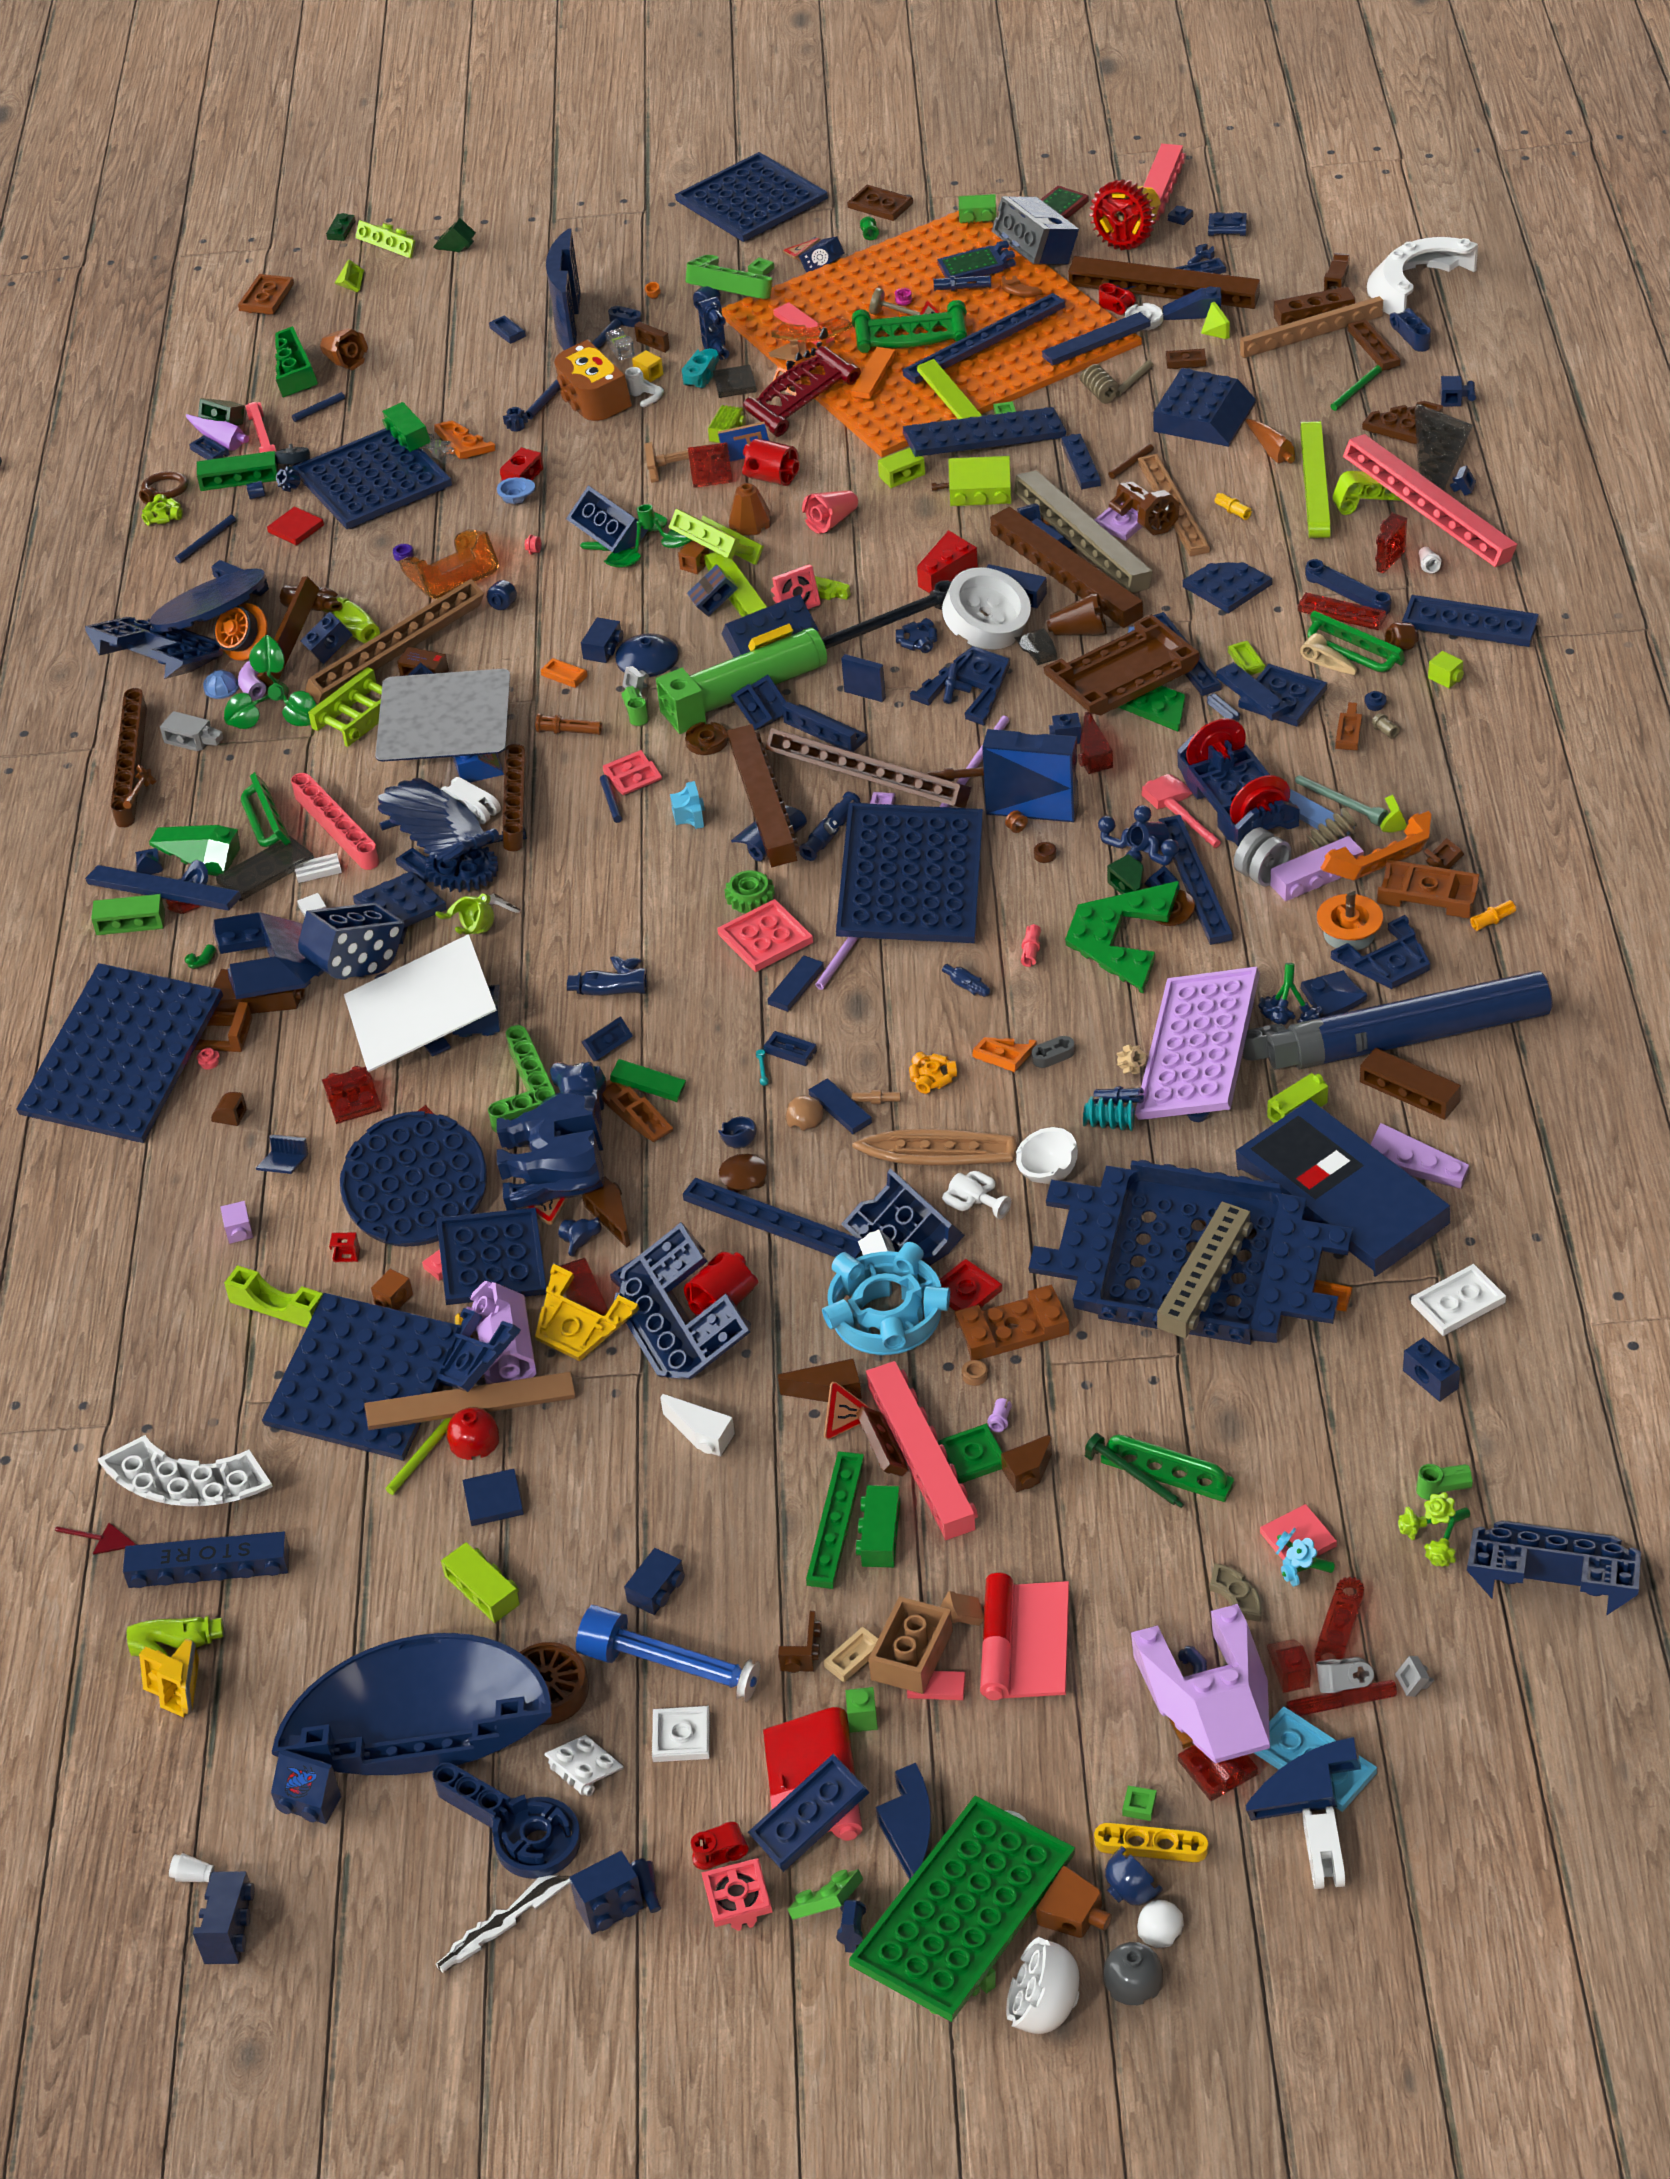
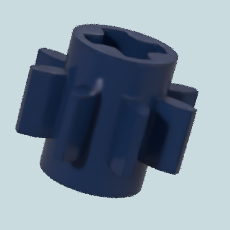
M519 407L509 408L506 411L507 415L503 416L504 425L507 426V429L514 432L523 430L525 427L524 423H528L527 414Z
M286 466L285 470L280 469L276 475L277 486L287 492H291V488L297 489L301 482L299 471L289 466Z

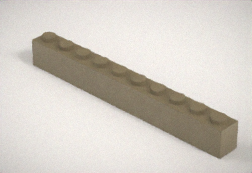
M1037 470L1016 475L1014 493L1027 505L1038 504L1041 517L1111 579L1131 593L1149 589L1152 570Z

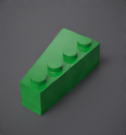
M294 327L276 332V382L282 397L284 398L317 385L318 382Z

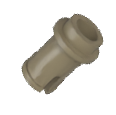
M1377 714L1372 720L1374 729L1381 730L1390 739L1395 738L1400 732V728L1389 721L1388 716L1385 714Z

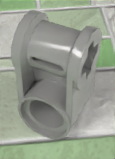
M1360 1657L1329 1659L1316 1663L1321 1693H1335L1346 1689L1365 1687L1374 1678L1372 1667ZM1357 1667H1361L1364 1671L1360 1672V1677L1357 1678L1353 1673L1358 1671Z

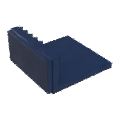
M270 1135L271 1152L256 1167V1170L292 1174L309 1154L306 1138Z

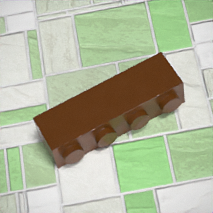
M1376 1047L1360 1065L1361 1083L1443 1120H1446L1460 1103V1084Z

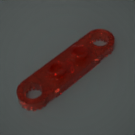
M1344 1577L1343 1580L1341 1579L1337 1583L1315 1649V1665L1317 1662L1323 1661L1321 1656L1326 1653L1333 1654L1336 1657L1335 1659H1344L1364 1598L1363 1583L1359 1579L1356 1580L1355 1577ZM1345 1588H1354L1357 1590L1356 1595L1353 1594L1352 1596L1350 1594L1348 1596V1594L1345 1595L1343 1590Z

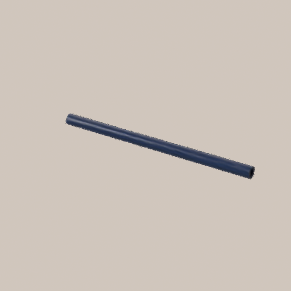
M614 319L592 342L597 349L612 336L611 333L614 334L621 326L620 320ZM557 379L527 409L525 414H527L528 419H533L561 389Z

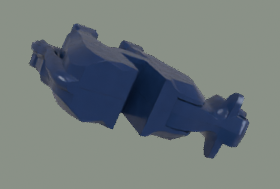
M562 1062L554 1063L550 1069V1074L554 1085L559 1087V1093L545 1099L537 1108L523 1113L516 1119L497 1118V1134L502 1148L507 1147L510 1150L516 1146L520 1148L529 1147L531 1151L523 1154H511L504 1149H497V1166L502 1180L516 1177L523 1178L526 1182L523 1184L503 1183V1200L506 1210L540 1206L555 1199L583 1196L604 1185V1165L600 1151L603 1150L601 1111L604 1109L603 1092L606 1090V1077L600 1066H593L592 1062H582L573 1065H567Z

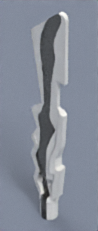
M549 1875L537 1878L507 1910H495L489 1920L478 1922L477 1927L466 1931L463 1939L453 1943L450 1952L436 1963L437 1968L443 1973L452 1965L461 1963L480 1951L483 1944L497 1938L516 1925V1918L531 1906L536 1910L570 1884V1876Z

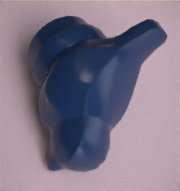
M598 1217L592 1220L580 1219L578 1221L566 1219L561 1223L558 1235L565 1242L570 1243L568 1254L573 1257L578 1248L586 1244L592 1236L601 1232L602 1226Z

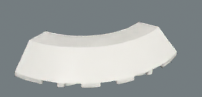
M144 1435L98 1458V1462L106 1473L127 1490L141 1497L170 1505L208 1506L224 1504L244 1499L273 1487L250 1450L216 1460L214 1464H200V1461L181 1458L175 1460L166 1456L165 1452L153 1445Z

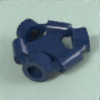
M924 618L919 623L913 621L903 625L902 629H896V644H901V647L912 651L919 649L923 653H928L932 650L933 643L937 641V629L934 628V623L928 618ZM904 633H909V639H904Z

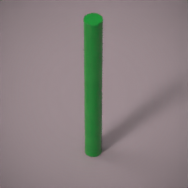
M1376 365L1331 404V409L1336 411L1376 377L1382 371V368Z

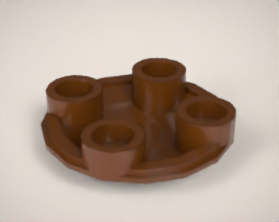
M737 1154L729 1157L722 1163L719 1169L721 1182L727 1186L728 1190L736 1193L740 1190L761 1188L765 1184L767 1166L756 1155Z

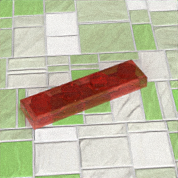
M1305 592L1298 604L1299 612L1311 615L1313 611H1317L1337 621L1379 630L1386 618V611L1307 592Z

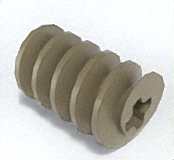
M1093 364L1081 372L1079 376L1080 381L1101 403L1108 404L1113 401L1119 388L1118 383L1100 365Z
M1344 807L1340 809L1341 815L1338 813L1333 814L1334 821L1327 818L1325 820L1326 826L1320 823L1318 825L1319 832L1315 829L1310 830L1312 837L1306 834L1315 849L1339 840L1340 836L1342 838L1347 837V831L1353 835L1356 834L1354 826L1357 827V824Z

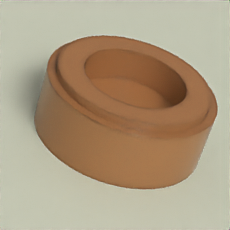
M971 1360L962 1367V1379L968 1385H981L988 1378L987 1366L982 1361Z

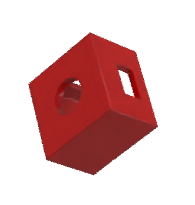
M356 1232L332 1233L329 1247L330 1250L334 1247L333 1262H358L360 1245ZM346 1239L347 1243H342V1240ZM342 1255H351V1258H342Z

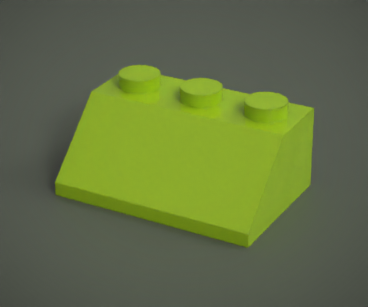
M1010 456L949 458L950 506L1011 504Z

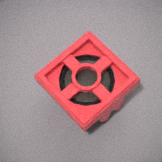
M808 564L772 578L774 587H772L771 592L775 595L773 597L775 603L800 594L808 609L821 605L812 565Z
M758 1858L701 1872L715 1927L730 1924L732 1928L740 1931L742 1925L747 1924L749 1928H752L757 1922L758 1916L772 1913L770 1899Z

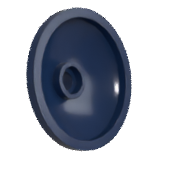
M645 633L629 638L619 646L615 655L616 664L622 672L625 673L626 667L633 666L638 671H645L649 674V677L667 672L676 664L679 657L677 645L671 639L654 633Z

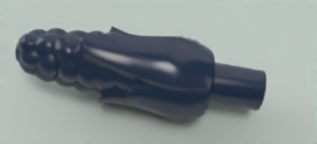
M949 964L943 966L942 972L949 975L955 985L969 991L974 996L979 994L986 997L990 994V988L981 982L982 978L973 975L962 967L954 968Z

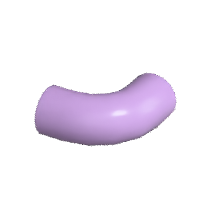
M248 661L239 672L238 685L243 693H248L252 701H255L264 696L266 686L257 677L259 672L255 671L250 661Z

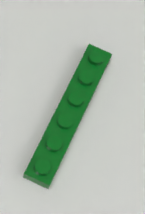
M841 1451L837 1453L806 1577L807 1586L834 1589L865 1462L864 1454Z

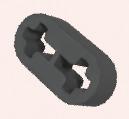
M1060 1036L1035 1046L1032 1049L1033 1064L1036 1067L1045 1068L1071 1058L1075 1052L1074 1040L1068 1036Z

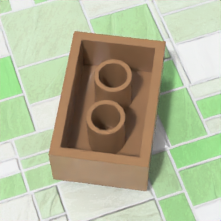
M899 1596L868 1659L871 1680L923 1694L953 1632L951 1610Z

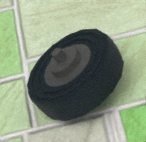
M289 444L288 448L275 452L277 464H288L293 467L298 463L309 460L310 451L308 448L293 447V444Z

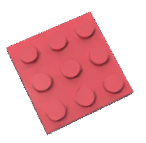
M776 899L717 928L718 935L755 972L813 943V936Z

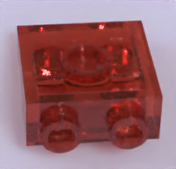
M1392 513L1387 519L1382 521L1380 525L1381 533L1376 539V571L1383 574L1406 552L1407 518Z
M354 1066L349 1072L342 1074L331 1073L327 1078L322 1079L324 1091L336 1124L382 1111L371 1074L367 1071L366 1066Z

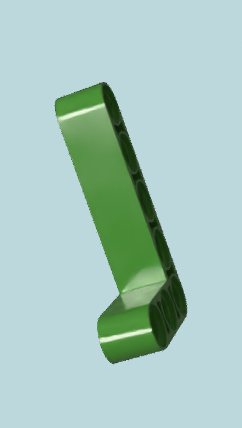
M703 255L687 262L686 283L703 287L708 286L717 290L761 299L771 298V277L718 266L719 257L715 255Z
M521 1025L509 1027L506 1031L509 1053L527 1092L496 1101L489 1106L488 1113L491 1128L496 1133L497 1118L516 1119L523 1113L537 1108L545 1099L555 1094L526 1028Z

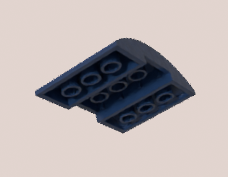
M572 228L564 231L554 241L546 258V271L556 336L563 350L577 344L574 314H579L581 298Z

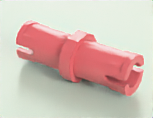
M1035 924L1026 928V936L1022 941L1023 954L1021 963L1026 967L1036 964V955L1040 950L1039 936L1041 928Z

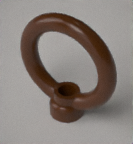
M177 472L153 474L143 481L141 491L139 492L140 499L147 505L148 502H153L154 497L158 494L165 495L167 499L177 497L187 489L188 480L184 475ZM172 479L180 482L177 488L165 492H157L155 488L150 487V485L160 480Z

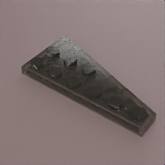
M1416 404L1414 411L1418 473L1444 491L1473 425Z

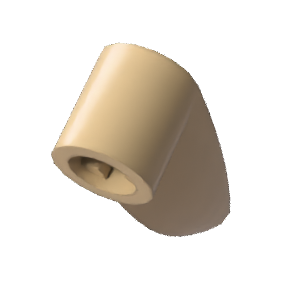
M1312 634L1300 648L1303 658L1310 662L1347 674L1355 675L1357 672L1356 667L1345 656L1327 646V641L1321 634Z

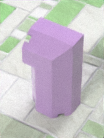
M484 1281L471 1295L470 1300L474 1301L472 1308L467 1306V1309L475 1311L482 1316L474 1330L478 1333L479 1341L488 1344L502 1321L514 1324L521 1329L515 1339L484 1373L486 1383L492 1384L534 1377L537 1373L525 1296L497 1283Z

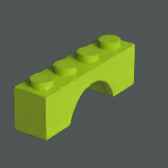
M238 1265L224 1282L230 1303L307 1328L323 1296V1293L303 1286L300 1287L297 1293H284L268 1284L259 1272Z

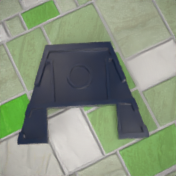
M1406 915L1388 923V931L1398 940L1362 956L1349 943H1346L1331 951L1332 960L1390 989L1430 970V962L1421 944H1418L1415 937L1416 934L1413 928L1410 927Z
M463 1308L460 1317L463 1318L461 1329L455 1327L452 1336L457 1339L452 1350H446L437 1379L442 1383L469 1392L520 1333L521 1329L514 1324L502 1321L488 1344L470 1338L482 1316L475 1311Z

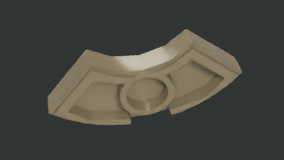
M1214 1563L1210 1591L1222 1595L1229 1601L1230 1605L1238 1604L1245 1619L1261 1621V1602L1256 1589L1251 1586L1240 1572L1228 1566Z

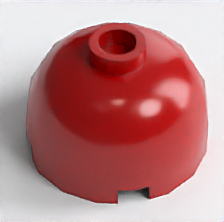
M468 1407L453 1415L447 1426V1441L451 1452L459 1458L472 1460L473 1456L479 1455L483 1458L492 1453L499 1444V1429L494 1417L486 1410L478 1407Z

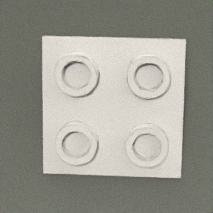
M586 1735L545 1753V1756L549 1758L548 1764L550 1769L560 1775L570 1786L574 1785V1788L582 1796L593 1794L595 1791L594 1782L624 1768L622 1764Z

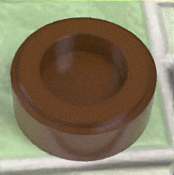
M1049 842L1037 844L1034 847L1035 860L1040 863H1049L1055 860V845Z

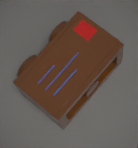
M408 647L397 661L400 676H407L420 662L434 674L448 673L449 671L446 654Z

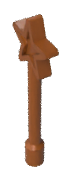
M140 764L136 767L138 774L135 777L140 780L123 803L126 809L132 807L134 799L143 784L145 787H148L150 784L153 785L157 782L151 775L150 768L145 770Z

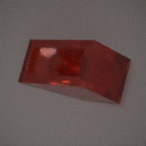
M1295 1639L1268 1644L1267 1650L1282 1692L1286 1693L1309 1688L1311 1684V1666L1303 1645Z

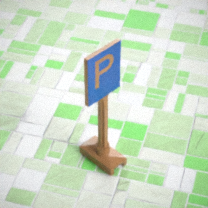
M765 422L718 431L720 443L667 455H656L652 442L645 443L647 468L650 471L651 483L659 481L658 467L666 466L667 463L718 452L723 453L725 463L745 459L743 449L746 444L750 445L754 439L758 438L769 441Z

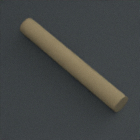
M1150 360L1146 361L1119 386L1116 396L1120 397L1153 367V363Z

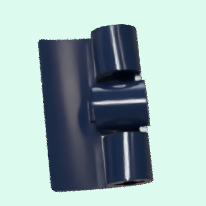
M785 805L795 834L807 824V819L799 809ZM756 821L731 840L732 843L747 844L749 854L756 861H762L767 857Z

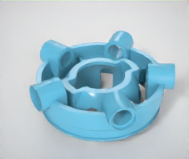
M906 1242L899 1252H875L856 1259L848 1253L842 1252L832 1263V1271L836 1275L830 1283L828 1306L822 1308V1314L827 1326L830 1329L835 1328L840 1338L851 1347L873 1355L900 1354L916 1348L933 1334L939 1324L941 1311H948L950 1288L941 1287L939 1278L934 1270L921 1260L924 1255L923 1250L913 1242ZM891 1281L901 1285V1299L904 1302L899 1307L888 1311H879L871 1307L860 1310L874 1299L890 1297L892 1293ZM848 1295L850 1297L852 1295L851 1299H849L847 1303L846 1300H844L845 1296ZM871 1327L878 1328L880 1334H871Z

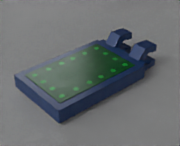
M1007 240L997 242L995 246L990 245L937 259L938 266L945 278H950V276L955 278L986 276L1015 266L1016 263L1013 259L1015 257L1013 250L1008 251V249H1004L1001 251L1003 248H1009Z

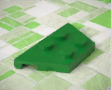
M1162 685L1118 708L1179 732L1185 705V694Z

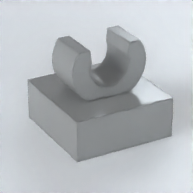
M633 666L626 667L622 686L625 689L626 687L634 686L642 693V689L647 687L644 679L648 678L649 674L643 670L638 671Z
M1409 1656L1395 1673L1406 1696L1415 1697L1421 1689L1429 1688L1434 1681L1433 1678L1428 1676L1426 1672L1428 1668L1421 1663L1418 1656Z

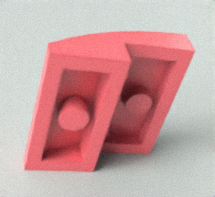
M642 750L603 765L604 774L608 776L609 781L622 795L662 779L654 763L648 761Z

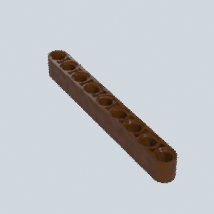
M139 688L128 689L123 696L111 809L114 820L118 827L123 828L131 826L135 821L138 794L130 809H126L123 803L139 782L135 775L138 774L136 767L139 764L141 765L147 714L143 692Z

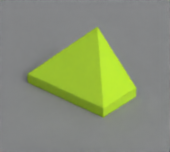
M349 259L334 284L358 293L364 269Z
M1212 302L1201 334L1229 339L1230 322L1216 302Z

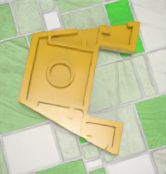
M553 1264L535 1338L537 1341L581 1361L639 1310V1306L637 1303L618 1295L605 1316L563 1297L574 1279V1274Z

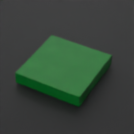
M987 1423L938 1440V1445L943 1444L946 1450L948 1464H953L956 1469L959 1484L1002 1469L1001 1453L1003 1452Z

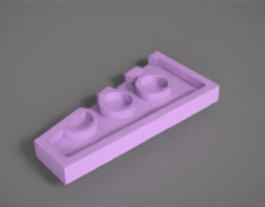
M1380 1123L1371 1142L1372 1147L1414 1177L1461 1189L1469 1171L1468 1164Z

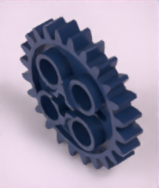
M480 847L474 850L470 849L469 852L449 862H443V859L437 860L436 858L431 859L427 857V862H425L426 877H429V882H434L435 887L441 885V890L447 887L450 892L454 889H458V892H461L463 889L470 892L471 887L478 890L480 884L487 886V881L492 882L493 877L497 876V856H494V851H489V847Z

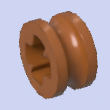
M1014 810L1006 817L1005 825L1012 832L1019 833L1026 827L1028 819L1020 811Z

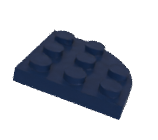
M1244 562L1209 563L1183 580V587L1226 613L1235 610L1272 585V578L1248 566Z

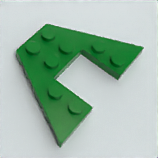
M1179 881L1078 904L1065 938L1066 946L1079 951L1085 958H1091L1099 963V967L1110 974L1117 975L1121 981L1129 982L1138 988L1140 993H1144L1156 958L1155 952L1113 946L1123 916L1168 922L1180 889Z

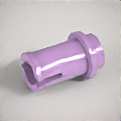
M997 1399L993 1413L988 1417L989 1428L994 1432H1002L1008 1426L1007 1418L1012 1404L1010 1401L1007 1402L1005 1408L1007 1399Z

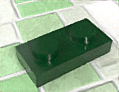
M346 213L337 214L326 233L327 240L345 241L355 223V216Z

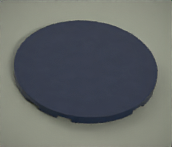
M246 569L205 582L164 604L151 616L150 622L154 630L168 632L172 630L171 627L183 629L193 626V621L212 619L250 599V593H258L264 587V583L267 582L266 574L262 569Z
M425 1111L396 1114L368 1128L366 1133L358 1141H355L349 1149L340 1173L341 1197L346 1211L353 1222L368 1236L380 1242L404 1247L421 1246L439 1241L436 1218L474 1214L483 1199L487 1185V1166L484 1154L472 1133L450 1117L441 1114L425 1113Z

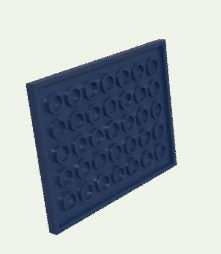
M849 803L836 936L975 943L983 809Z
M98 963L16 1108L18 1114L144 1143L223 997L221 989Z

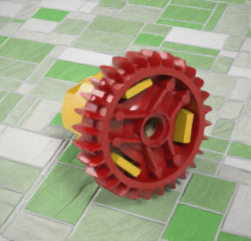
M1125 179L1105 184L1094 194L1095 198L1091 200L1094 205L1090 206L1093 212L1089 214L1094 220L1090 223H1095L1096 227L1093 230H1098L1099 234L1097 237L1102 236V242L1108 241V247L1114 244V250L1119 247L1121 251L1125 249L1131 250L1146 242V239L1151 236L1150 232L1154 230L1152 225L1156 223L1155 219L1161 205L1159 196L1153 188L1138 186V183L1132 185L1131 180L1125 182Z

